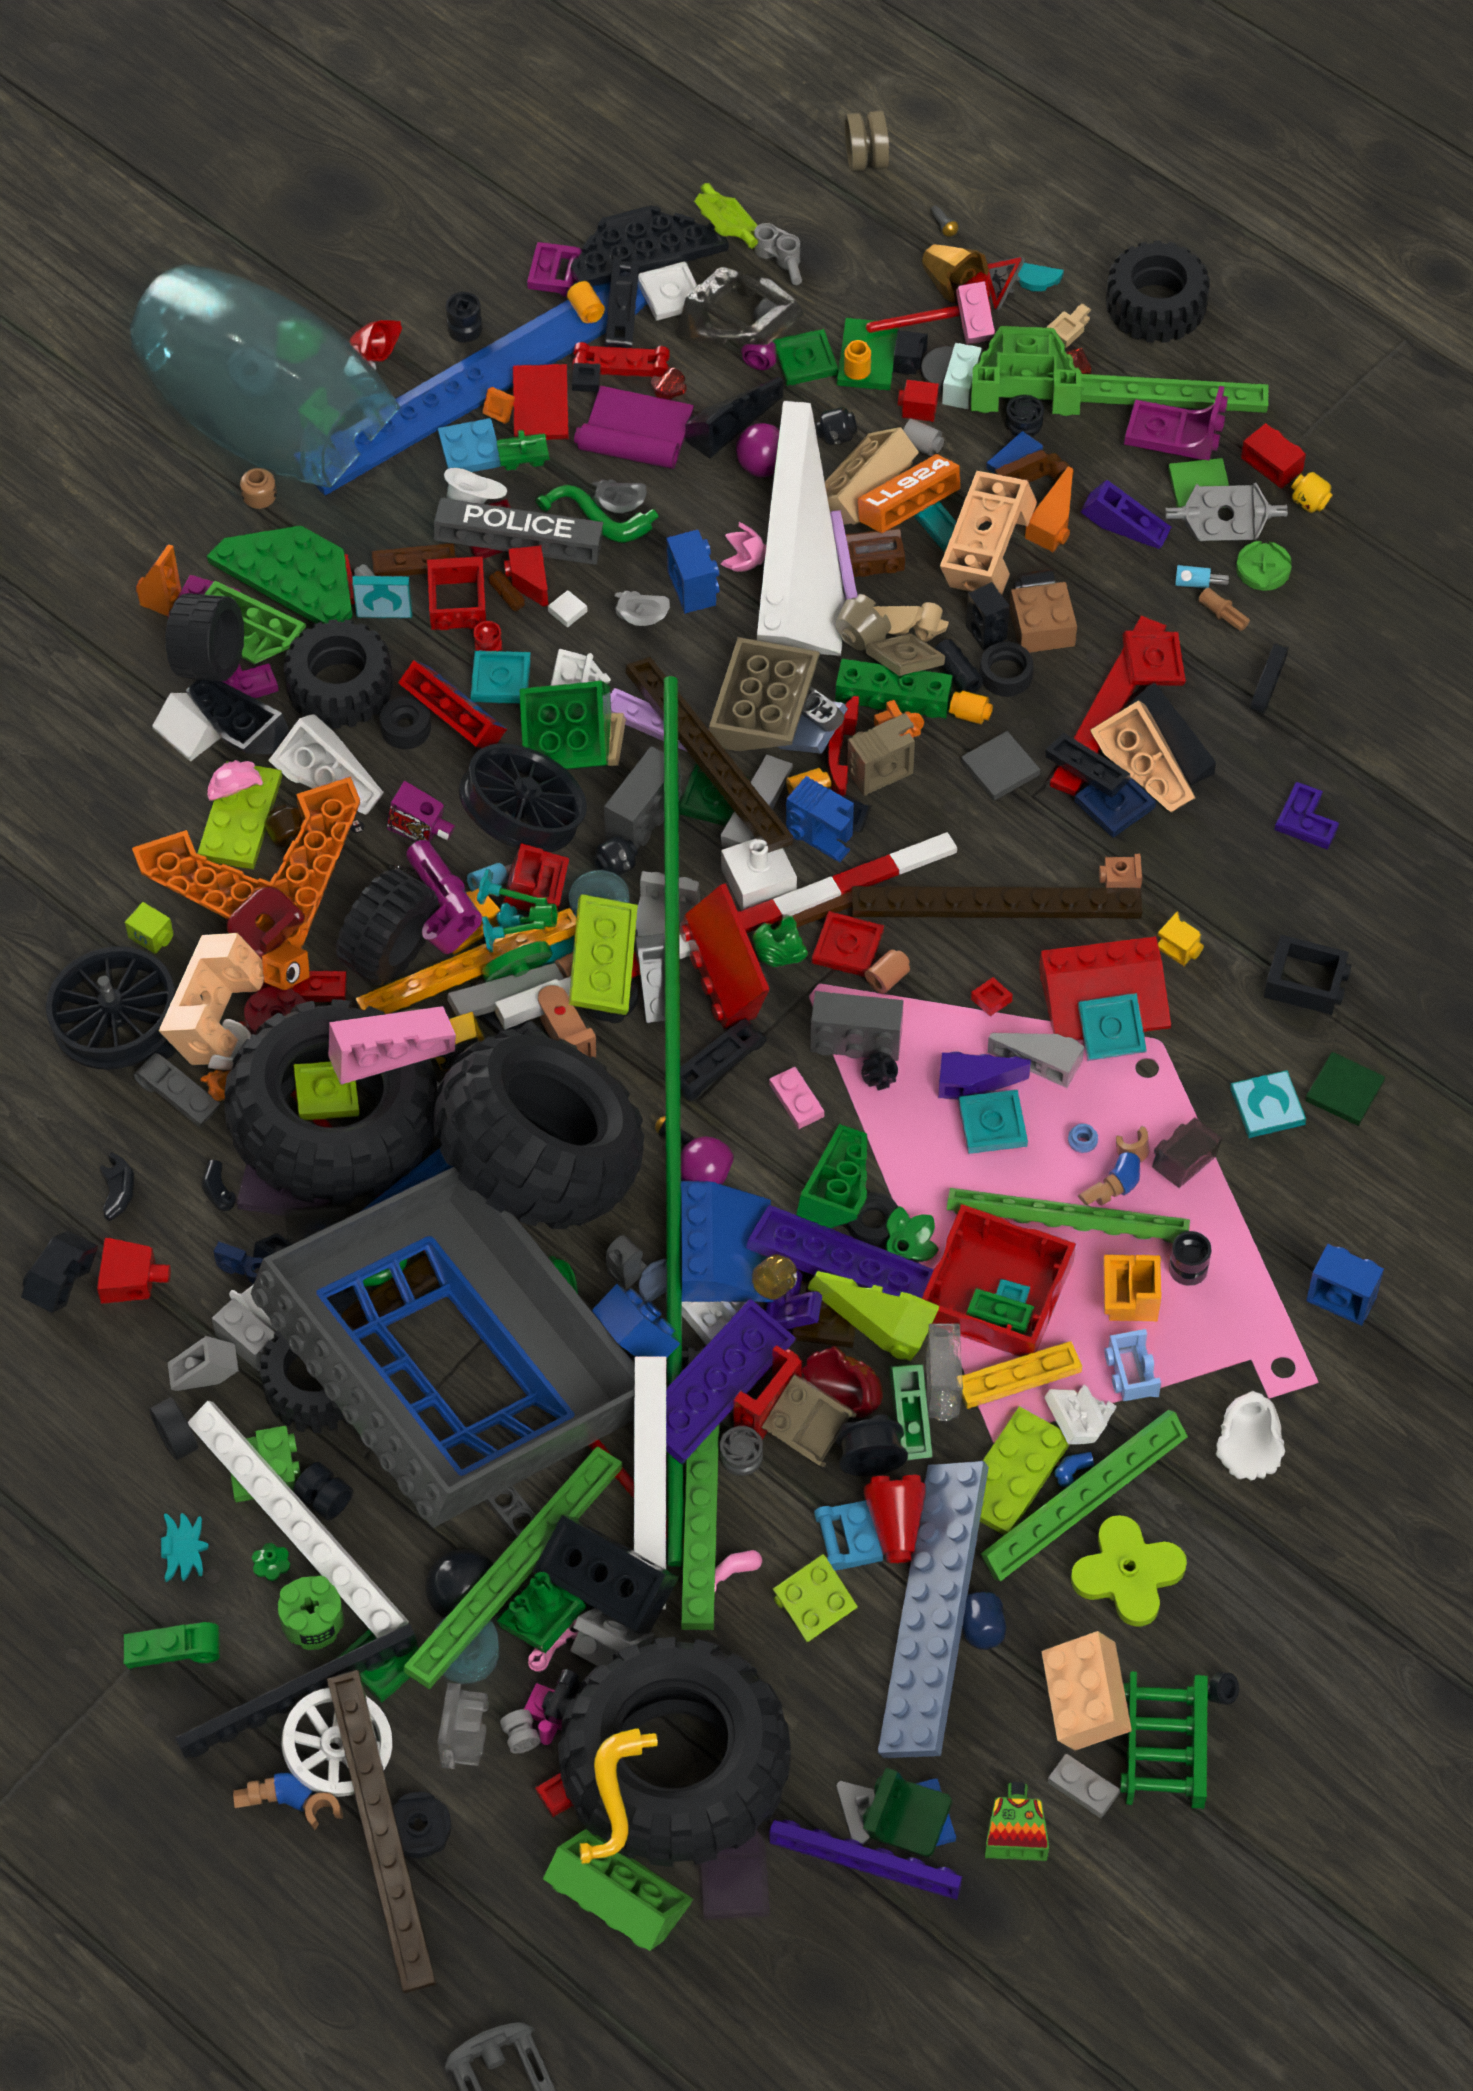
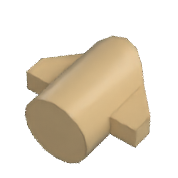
M931 602L924 603L921 606L924 608L922 617L913 626L916 636L924 642L945 632L948 626V621L941 620L942 608Z

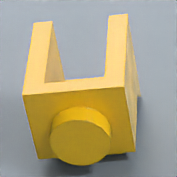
M1178 911L1158 932V936L1162 938L1158 942L1159 950L1183 966L1191 958L1195 960L1204 948V945L1200 943V931L1184 921L1181 922Z

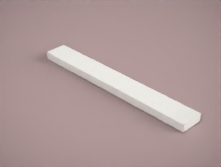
M635 1357L634 1552L665 1570L666 1357Z

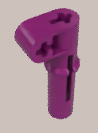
M420 840L409 847L406 854L407 860L424 884L435 891L440 907L424 923L422 936L442 953L449 954L455 951L478 929L482 922V915L466 894L464 883L461 879L451 873L430 842Z

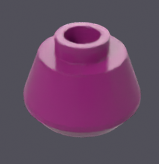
M754 336L741 349L745 363L754 369L766 370L772 368L776 363V346L768 336Z

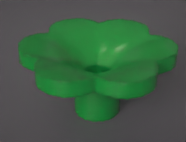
M267 1543L263 1546L262 1550L255 1551L252 1555V1561L255 1564L253 1567L255 1575L258 1577L265 1576L269 1581H275L280 1577V1574L287 1573L290 1569V1562L287 1560L289 1557L288 1550L284 1547H276L273 1543Z

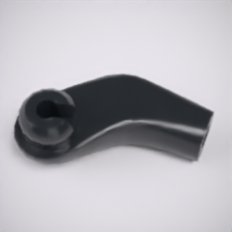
M209 1160L201 1182L203 1192L217 1209L229 1211L235 1205L236 1196L234 1192H229L222 1182V1163L217 1160Z

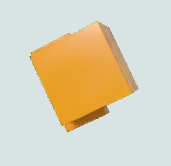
M1104 1255V1314L1109 1315V1321L1158 1322L1161 1304L1160 1255H1136V1257L1135 1255Z

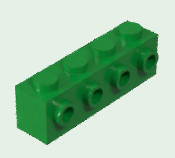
M841 659L836 682L835 702L846 704L853 696H859V706L880 710L886 709V702L895 700L903 714L909 711L910 713H919L930 718H947L953 675L921 670L899 676L882 664Z

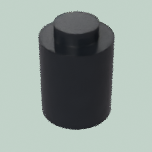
M1052 569L1019 573L1017 579L1013 580V589L1055 583Z

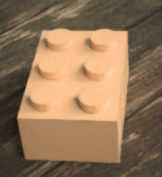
M1096 1631L1041 1651L1056 1736L1059 1742L1073 1750H1078L1132 1731L1116 1644L1113 1640Z

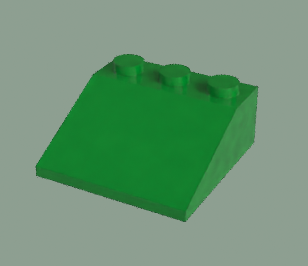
M603 681L519 689L522 746L548 756L566 770L608 766L612 715L610 686Z

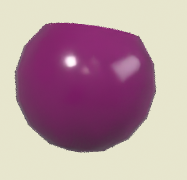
M759 423L743 431L736 443V458L744 471L762 478L775 474L779 428L774 425Z
M708 1136L693 1139L681 1150V1181L715 1182L723 1185L733 1163L734 1154L729 1146L719 1139Z

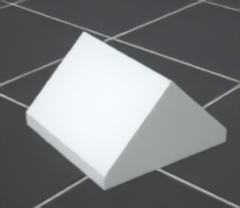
M170 693L152 725L153 730L190 762L221 738L187 693Z

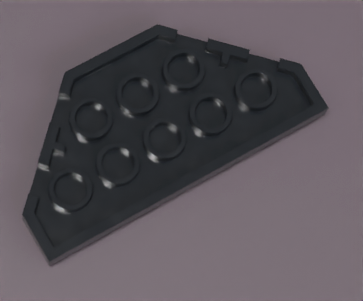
M650 205L602 218L594 235H590L582 247V253L578 259L575 258L572 262L571 274L576 283L586 281L593 287L611 282L613 257L621 258V261L631 262L632 259L640 260L639 273L676 263L729 251V242L726 237L715 231V226L712 223L705 226L695 223V218L675 213L673 216L661 212V208ZM620 272V276L630 277V273Z

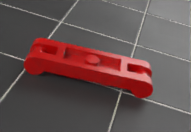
M579 342L574 346V356L576 358L573 359L572 370L574 363L601 364V374L665 377L668 375L669 365L666 362L670 358V350L664 346H659L655 349L589 346L587 343Z

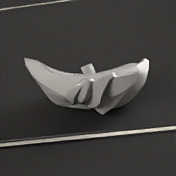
M628 590L615 593V596L620 598L615 607L616 614L621 619L636 626L656 624L666 616L670 608V602L666 596L641 595L637 591L630 592Z

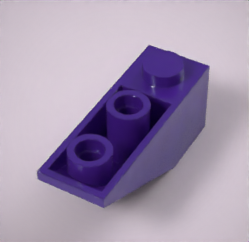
M957 1051L950 1053L942 1052L938 1098L959 1100V1097L986 1094L1027 1080L1030 1075L1031 1060L1016 1056L1004 1058L994 1057L990 1054L969 1055Z

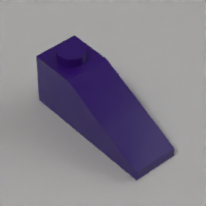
M1108 480L1090 492L1080 512L1105 530L1157 549L1162 547L1171 529L1170 525Z

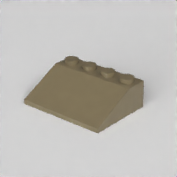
M738 637L709 725V731L724 749L734 751L792 745L820 652Z

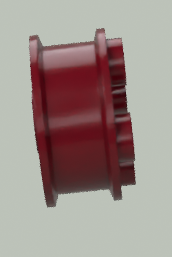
M277 987L261 989L254 993L246 1002L243 1026L248 1029L251 1035H256V1030L265 1021L277 1013L283 1016L288 1015L295 1005L306 1003V1001L291 988L287 990Z

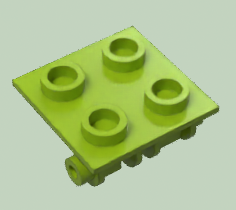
M824 1554L773 1588L777 1595L774 1597L775 1603L780 1608L784 1606L806 1642H809L858 1607Z

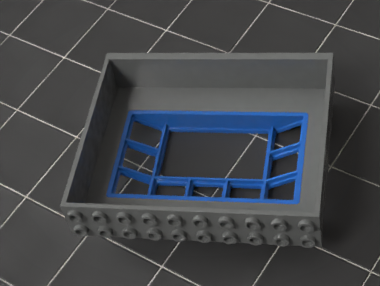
M455 1167L263 1258L251 1291L254 1303L266 1313L274 1329L280 1331L284 1336L291 1351L298 1354L305 1363L309 1374L319 1381L327 1397L337 1404L345 1420L354 1426L361 1435L363 1443L372 1449L379 1458L383 1469L390 1472L397 1481L401 1492L411 1499L419 1515L426 1519L432 1528L635 1420V1364L514 1215L504 1210L500 1213L486 1204L487 1200L475 1190L470 1191L458 1179L460 1173ZM424 1250L441 1287L415 1299L399 1263ZM389 1268L405 1305L382 1317H378L363 1284V1280ZM350 1286L354 1288L369 1322L354 1331L350 1329L327 1300L328 1297ZM444 1297H448L527 1395L469 1427H465L386 1328V1326ZM376 1333L397 1360L381 1368L361 1343L360 1339ZM400 1370H405L426 1397L410 1405L388 1376ZM535 1405L556 1417L557 1420L533 1431L512 1416ZM431 1406L435 1407L455 1433L440 1442L417 1414ZM496 1424H500L522 1438L497 1450L475 1435ZM460 1443H464L484 1455L485 1458L461 1470L447 1450Z

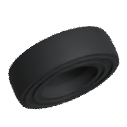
M867 1193L866 1202L857 1219L847 1223L850 1234L855 1239L873 1246L886 1244L890 1237L886 1229L887 1220L891 1213L898 1208V1205L885 1194ZM870 1210H877L884 1214L886 1221L879 1228H870L863 1223V1215Z

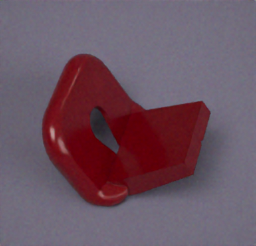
M263 887L255 891L232 913L228 919L227 931L228 934L238 933L262 959L263 955L278 948L303 924L305 915L282 891L274 887ZM261 914H268L275 923L267 933L260 930L255 923L256 918Z

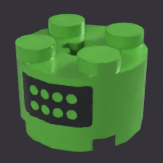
M324 1576L301 1577L281 1589L278 1613L281 1628L287 1640L292 1644L294 1642L296 1645H300L302 1649L306 1650L322 1649L333 1643L337 1638L336 1635L344 1625L341 1598L335 1586Z

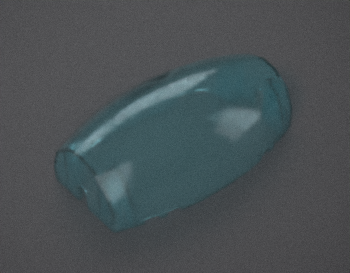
M183 264L161 274L149 285L138 302L130 325L131 345L153 383H155L163 396L170 401L175 409L194 427L220 446L261 468L265 466L275 470L279 475L285 476L288 474L297 477L299 481L331 488L360 455L354 443L357 434L363 431L366 438L372 441L400 409L393 394L377 371L338 330L311 310L259 284L216 269Z

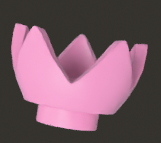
M739 522L738 527L742 528L745 532H734L725 535L738 554L723 560L721 565L735 572H744L763 563L766 555V545L752 528Z

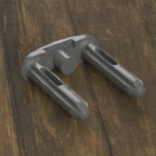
M511 2023L484 2031L456 2048L446 2061L445 2070L452 2071L460 2091H468L465 2084L466 2081L471 2082L474 2091H483L470 2063L473 2062V2059L482 2055L488 2070L497 2068L506 2062L500 2047L506 2044L507 2046L514 2044L534 2091H556L544 2060L531 2035L534 2032V2028L526 2023ZM526 2054H532L543 2078L542 2082L538 2081Z

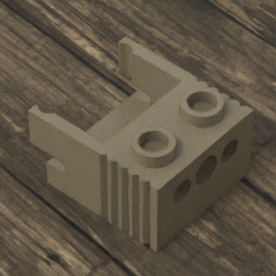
M906 713L873 727L867 732H858L848 739V774L863 796L913 774L915 740L910 733L900 736L907 732L908 729L914 728Z
M794 1375L761 1428L772 1433L773 1436H776L817 1465L824 1467L826 1463L822 1461L834 1444L841 1426L847 1423L850 1417L855 1418L857 1414L806 1379Z

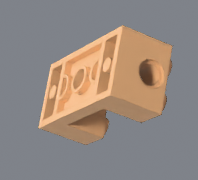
M976 471L940 564V568L950 588L972 592L992 582L1001 595L1003 594L1010 575L1003 556L1016 524L1029 525L1037 504L1027 480ZM986 521L992 523L988 530H978L980 524Z
M238 933L201 936L159 1029V1032L191 1065L209 1064L213 1055L231 1057L238 1039L229 1029L222 1027L219 1023L232 993L257 992L261 989L264 982L262 959Z

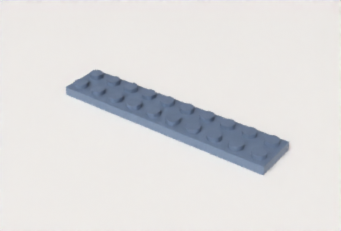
M984 1461L928 1465L925 1478L926 1496L915 1551L912 1553L878 1754L883 1758L941 1756L989 1466Z

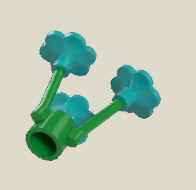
M490 869L485 870L477 895L479 904L484 905L489 894L498 897L501 894L536 904V906L530 908L529 917H524L523 915H517L515 906L503 903L501 911L497 914L499 927H492L487 916L482 917L486 946L490 953L494 952L493 944L495 939L504 938L506 934L556 926L558 911L555 904H547V898L533 897L504 889L502 885L492 882L493 872Z

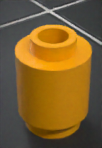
M861 340L850 342L844 351V372L851 379H864L871 372V349L866 342Z
M955 691L951 699L949 713L954 714L955 718L982 725L984 720L990 719L993 704L989 703V697L967 691H962L961 693Z

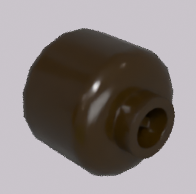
M281 805L272 809L267 814L268 818L265 821V827L275 846H285L288 849L292 841H295L303 819L296 808Z

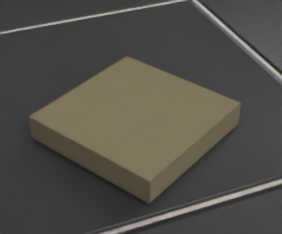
M912 633L867 644L866 654L899 676L942 666L945 661V656Z

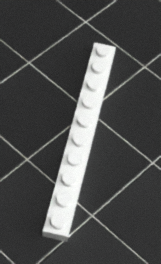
M207 1401L188 1421L189 1426L319 1573L335 1586L342 1599L374 1635L380 1638L407 1625L409 1621L215 1403Z

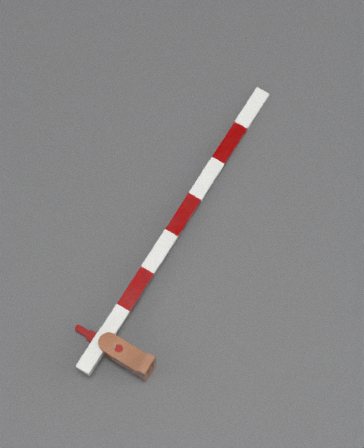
M948 832L742 910L738 914L746 933L757 930L764 923H776L782 920L785 915L797 914L852 891V886H872L957 853V846ZM679 935L680 959L690 956L692 951L688 942L685 943L681 935ZM635 952L633 954L631 978L640 975ZM571 976L560 981L554 979L495 1002V1013L504 1029L539 1017L551 1039L559 1041L561 1038L576 1045L577 1050L591 1058L593 1056L596 1058V1035L592 1028H586L575 1007L568 1005Z

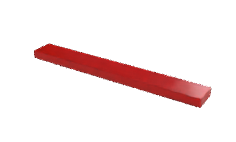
M1140 616L1133 631L1166 632L1167 625ZM1124 647L1074 737L1076 741L1098 754L1101 748L1090 730L1121 712L1136 685H1130ZM1058 766L1050 781V787L1075 796L1078 794L1084 780Z

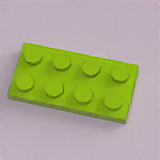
M255 766L254 769L259 772L263 781L261 786L256 784L234 795L214 800L197 854L207 857V860L213 863L254 870L266 832L265 821L268 818L267 814L273 809L283 777L282 770Z
M580 895L577 908L568 1005L621 1015L627 1014L629 1011L638 905Z
M1018 1407L983 1459L989 1466L980 1517L981 1523L1003 1535H1006L1017 1526L1070 1445L1067 1443L1060 1428L1022 1407Z

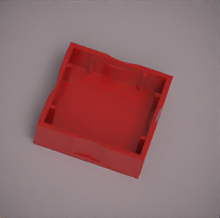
M961 1204L947 1237L944 1254L938 1265L934 1268L922 1296V1299L939 1306L931 1326L1019 1357L1037 1352L1074 1262L1076 1243L1036 1229L1016 1226L1001 1217ZM1001 1279L1030 1287L1026 1304L1034 1306V1310L1026 1335L1012 1331V1325L1008 1324L1006 1328L966 1315L976 1288L996 1294Z

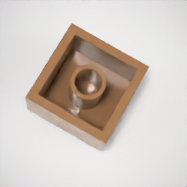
M1066 582L1011 589L1009 610L1019 645L1026 648L1029 653L1075 646L1077 624Z

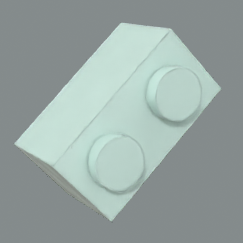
M955 343L943 383L942 404L969 409L973 367L981 361L982 348Z

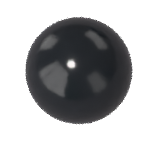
M457 1549L441 1556L432 1565L426 1580V1595L432 1608L439 1615L447 1618L494 1563L487 1556L471 1549Z

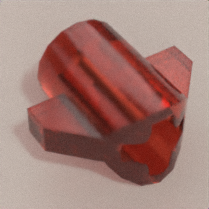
M669 367L662 377L653 376L651 379L654 393L658 398L672 400V398L683 395L687 391V386L683 384L685 377L676 368Z

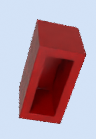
M1266 423L1243 441L1241 459L1281 489L1304 469L1306 453L1299 446L1292 444L1283 437L1278 430H1274Z

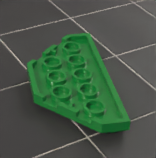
M301 525L224 538L207 555L209 564L315 624L320 622L327 624L329 620L337 619L338 622H344V620H350L353 617L343 548Z

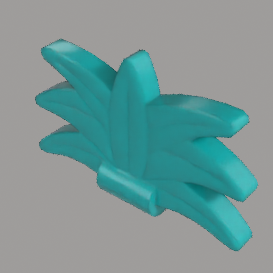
M165 1513L164 1520L167 1525L166 1537L161 1538V1557L167 1559L168 1563L165 1582H168L174 1576L178 1566L181 1568L182 1581L187 1579L193 1566L197 1570L198 1575L202 1576L203 1567L199 1552L209 1548L208 1543L199 1541L202 1530V1518L198 1517L192 1528L189 1519L184 1513H181L180 1527L178 1529L174 1520Z

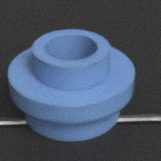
M1078 1124L1069 1132L1068 1142L1073 1150L1087 1153L1097 1146L1098 1134L1092 1126ZM1079 1138H1086L1088 1141L1082 1142V1141H1079L1078 1139H1079Z

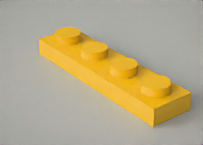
M1072 1341L956 1377V1385L966 1408L969 1409L1081 1373L1083 1366Z

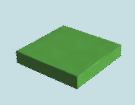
M1223 458L1210 459V461L1200 460L1169 464L1168 471L1177 508H1182V506L1186 505L1196 484H1199V487L1229 486Z

